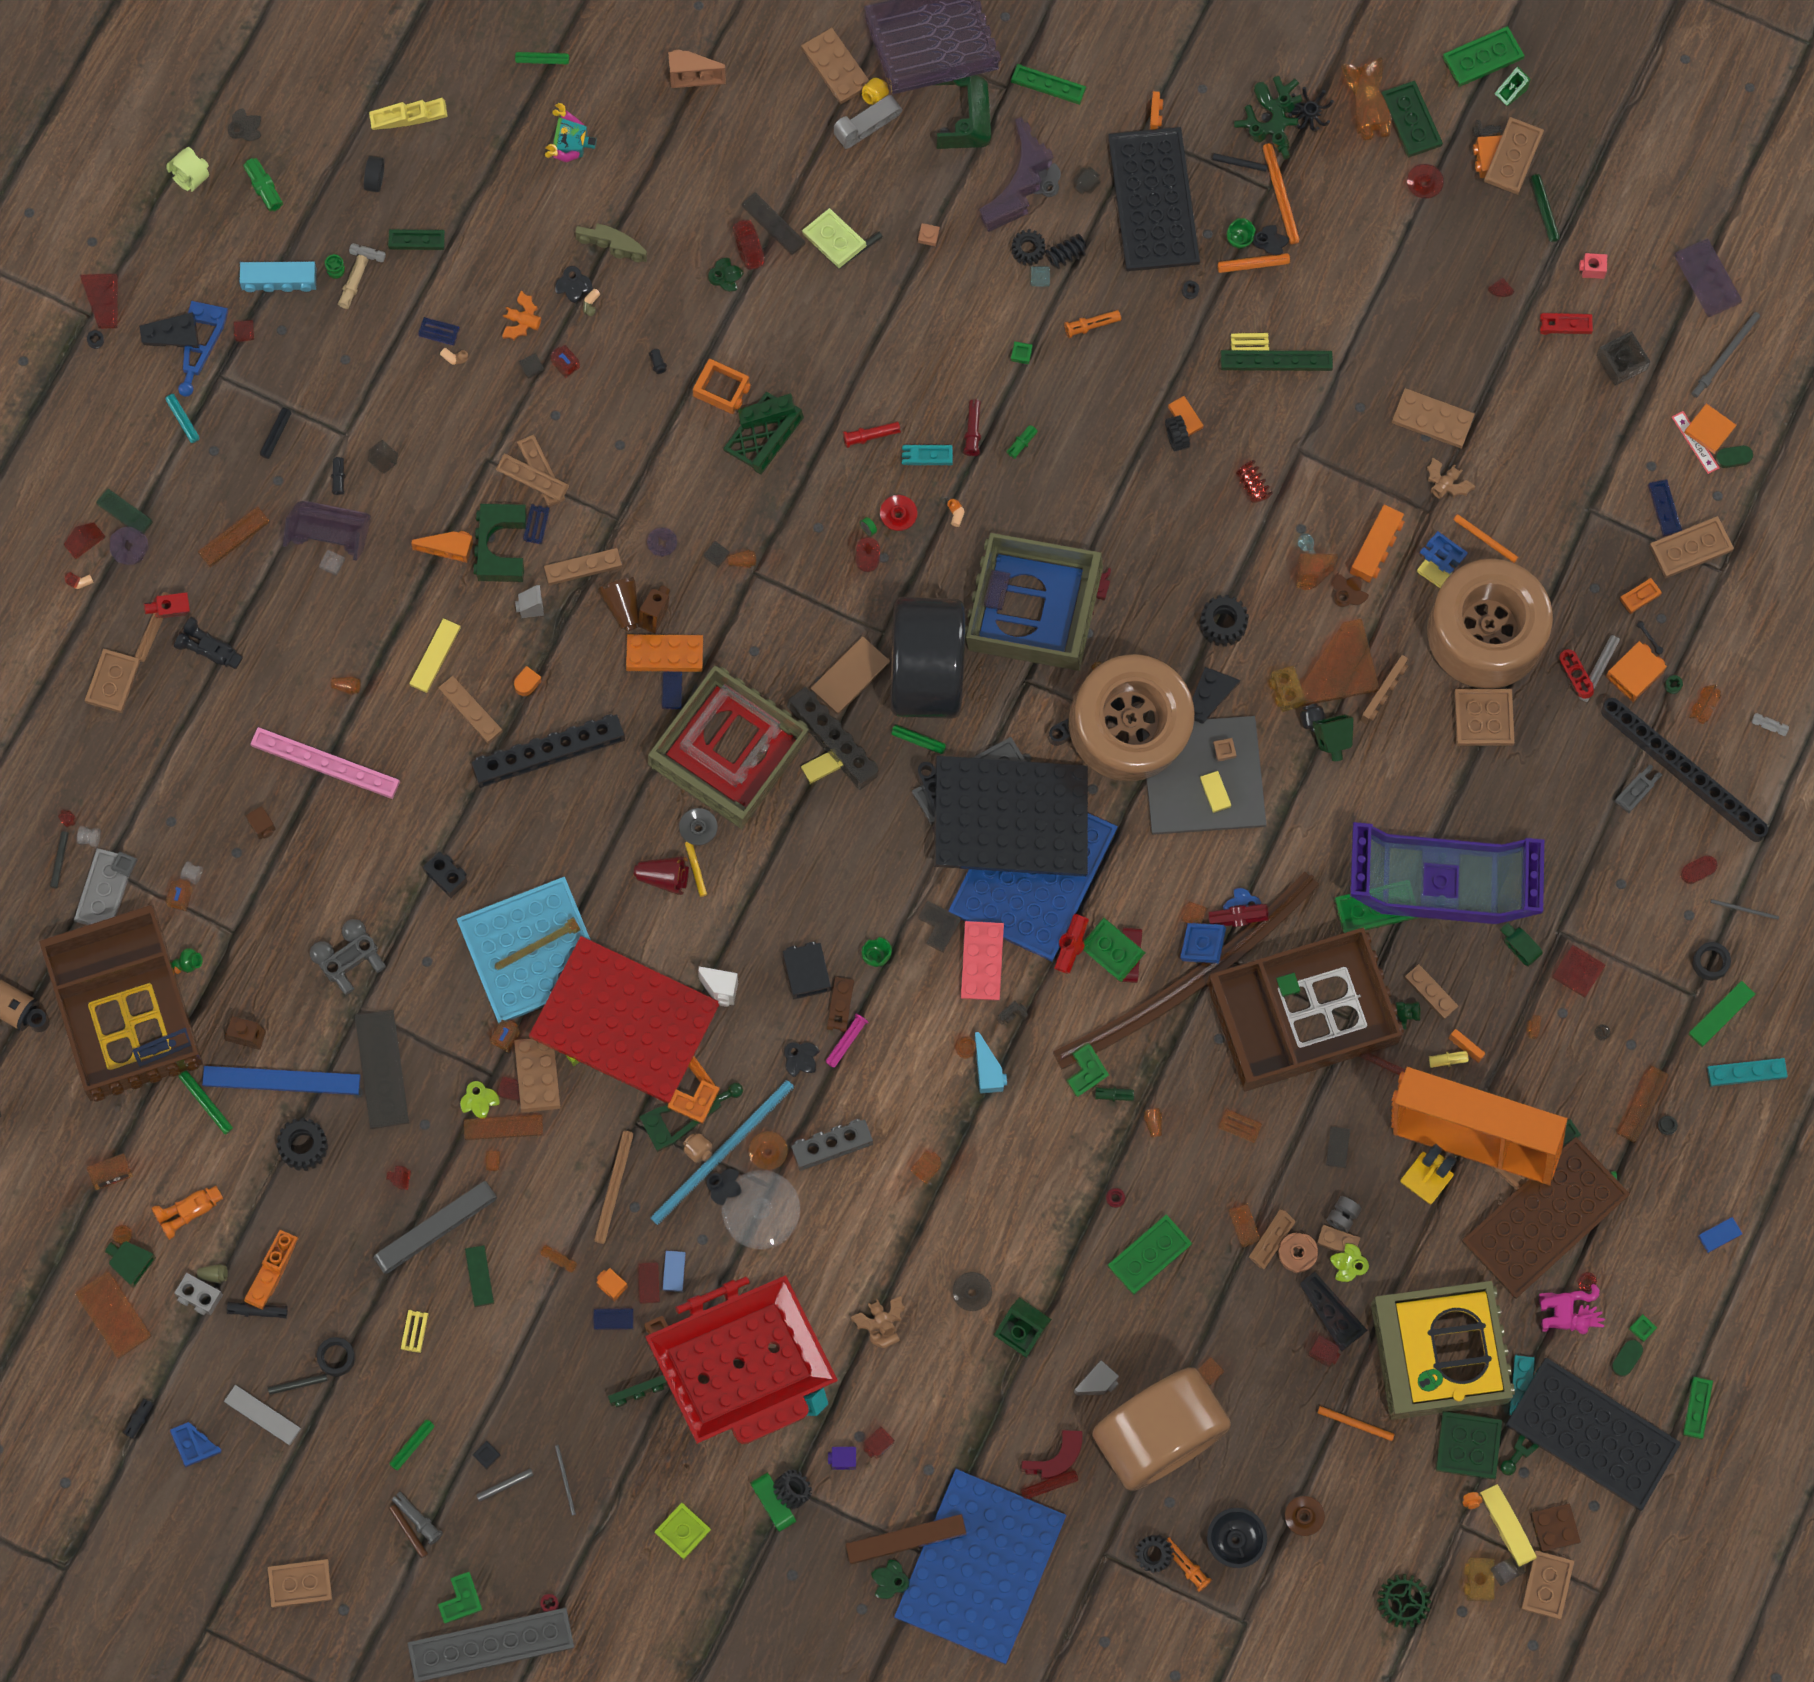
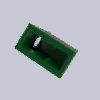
M1342 714L1312 722L1320 750L1331 753L1332 761L1343 760L1342 750L1349 749L1353 745L1354 719L1349 715Z
M127 1241L123 1242L120 1248L111 1242L105 1249V1253L112 1257L109 1265L132 1288L137 1285L156 1259L153 1253Z

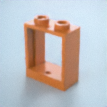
M709 358L693 388V397L730 414H734L735 410L740 409L742 405L743 395L748 394L750 390L749 376ZM715 371L741 382L731 402L705 390Z

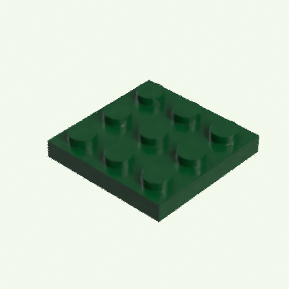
M1443 1411L1436 1471L1495 1480L1502 1420Z

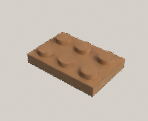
M103 649L85 702L122 713L141 662L140 659Z
M1535 1550L1537 1558L1532 1560L1521 1610L1561 1620L1574 1561Z
M328 1559L268 1567L272 1608L333 1600Z

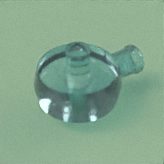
M1302 534L1298 538L1299 547L1303 551H1308L1311 556L1315 555L1316 552L1313 549L1314 539L1309 534Z

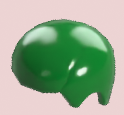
M1238 218L1233 221L1227 229L1228 242L1236 248H1246L1254 239L1256 231L1252 222L1245 218Z
M878 937L875 940L869 939L862 947L861 957L867 965L873 967L883 966L890 959L892 946L883 937Z

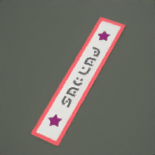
M1684 411L1672 416L1673 421L1706 472L1710 474L1719 469L1720 467L1709 450L1684 433L1691 423Z

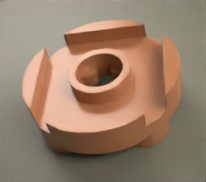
M1292 1233L1282 1240L1278 1255L1280 1262L1286 1269L1294 1273L1305 1272L1315 1264L1318 1248L1314 1239L1309 1235ZM1293 1249H1302V1257L1294 1256L1295 1251Z

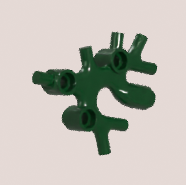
M1276 76L1273 78L1279 94L1277 99L1272 98L1269 88L1264 82H1259L1254 86V93L1259 104L1272 112L1271 120L1265 123L1259 122L1256 119L1252 106L1247 105L1245 106L1247 119L1235 120L1234 126L1235 128H1249L1252 139L1258 143L1264 141L1267 134L1272 135V141L1279 153H1282L1283 159H1288L1290 157L1288 151L1290 147L1284 130L1287 126L1298 125V118H1287L1285 113L1291 112L1295 104L1302 102L1303 99L1301 94L1295 97L1289 95L1299 84L1295 78L1289 84L1283 85L1280 76Z

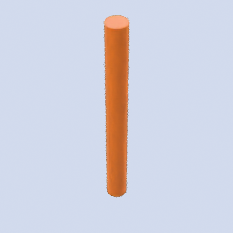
M1457 514L1453 519L1513 563L1519 558Z
M1319 1406L1318 1414L1390 1441L1394 1438V1433Z

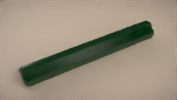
M1532 175L1530 180L1549 241L1556 242L1560 236L1541 175Z

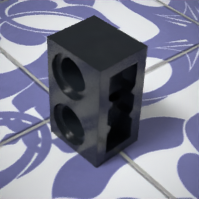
M439 851L423 866V869L452 898L468 883L467 874L461 867L456 868L452 864L454 861L449 855H443ZM438 864L445 865L442 870H436L435 867ZM451 877L458 878L456 883L448 882Z

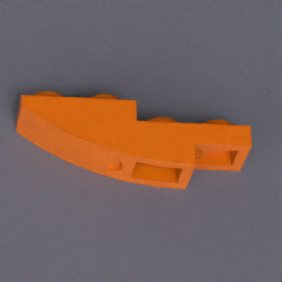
M282 1230L278 1232L262 1262V1267L245 1297L246 1303L263 1310L281 1279L298 1237Z

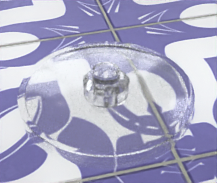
M765 1170L751 1171L738 1177L735 1181L741 1186V1194L734 1198L727 1197L725 1204L722 1205L723 1222L730 1235L739 1243L756 1249L771 1248L788 1239L797 1227L800 1217L799 1198L791 1183L783 1176Z

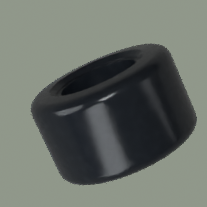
M901 597L896 600L893 612L890 689L891 711L895 716L953 719L961 713L965 655V607L959 599Z

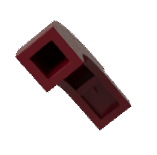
M1063 1430L1061 1450L1058 1455L1049 1461H1022L1021 1472H1025V1475H1037V1472H1041V1480H1050L1063 1475L1074 1465L1079 1456L1083 1431Z

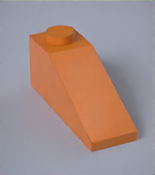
M453 531L414 539L411 544L413 550L467 563L473 545V538L467 532L459 531L458 533Z

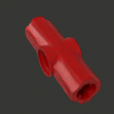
M1077 914L1073 915L1067 933L1063 934L1059 940L1061 951L1054 969L1070 974L1076 955H1079L1084 949L1082 938L1089 922L1088 918Z

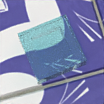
M1031 267V286H1050V267Z

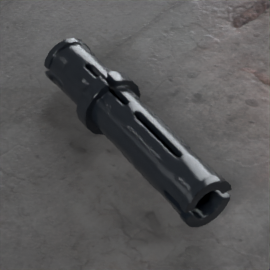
M227 1303V1314L244 1315V1317L261 1316L287 1319L288 1306L265 1305L262 1310L248 1303Z

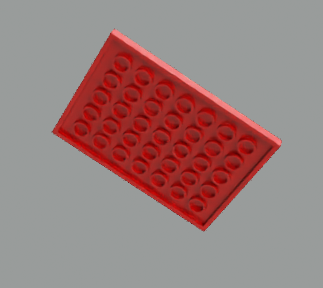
M580 936L532 1028L529 1038L669 1104L720 1004L709 996Z

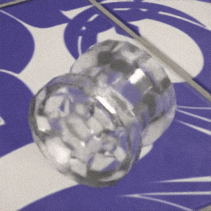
M187 861L182 869L180 878L183 880L188 879L192 884H197L203 867L194 866L192 862Z

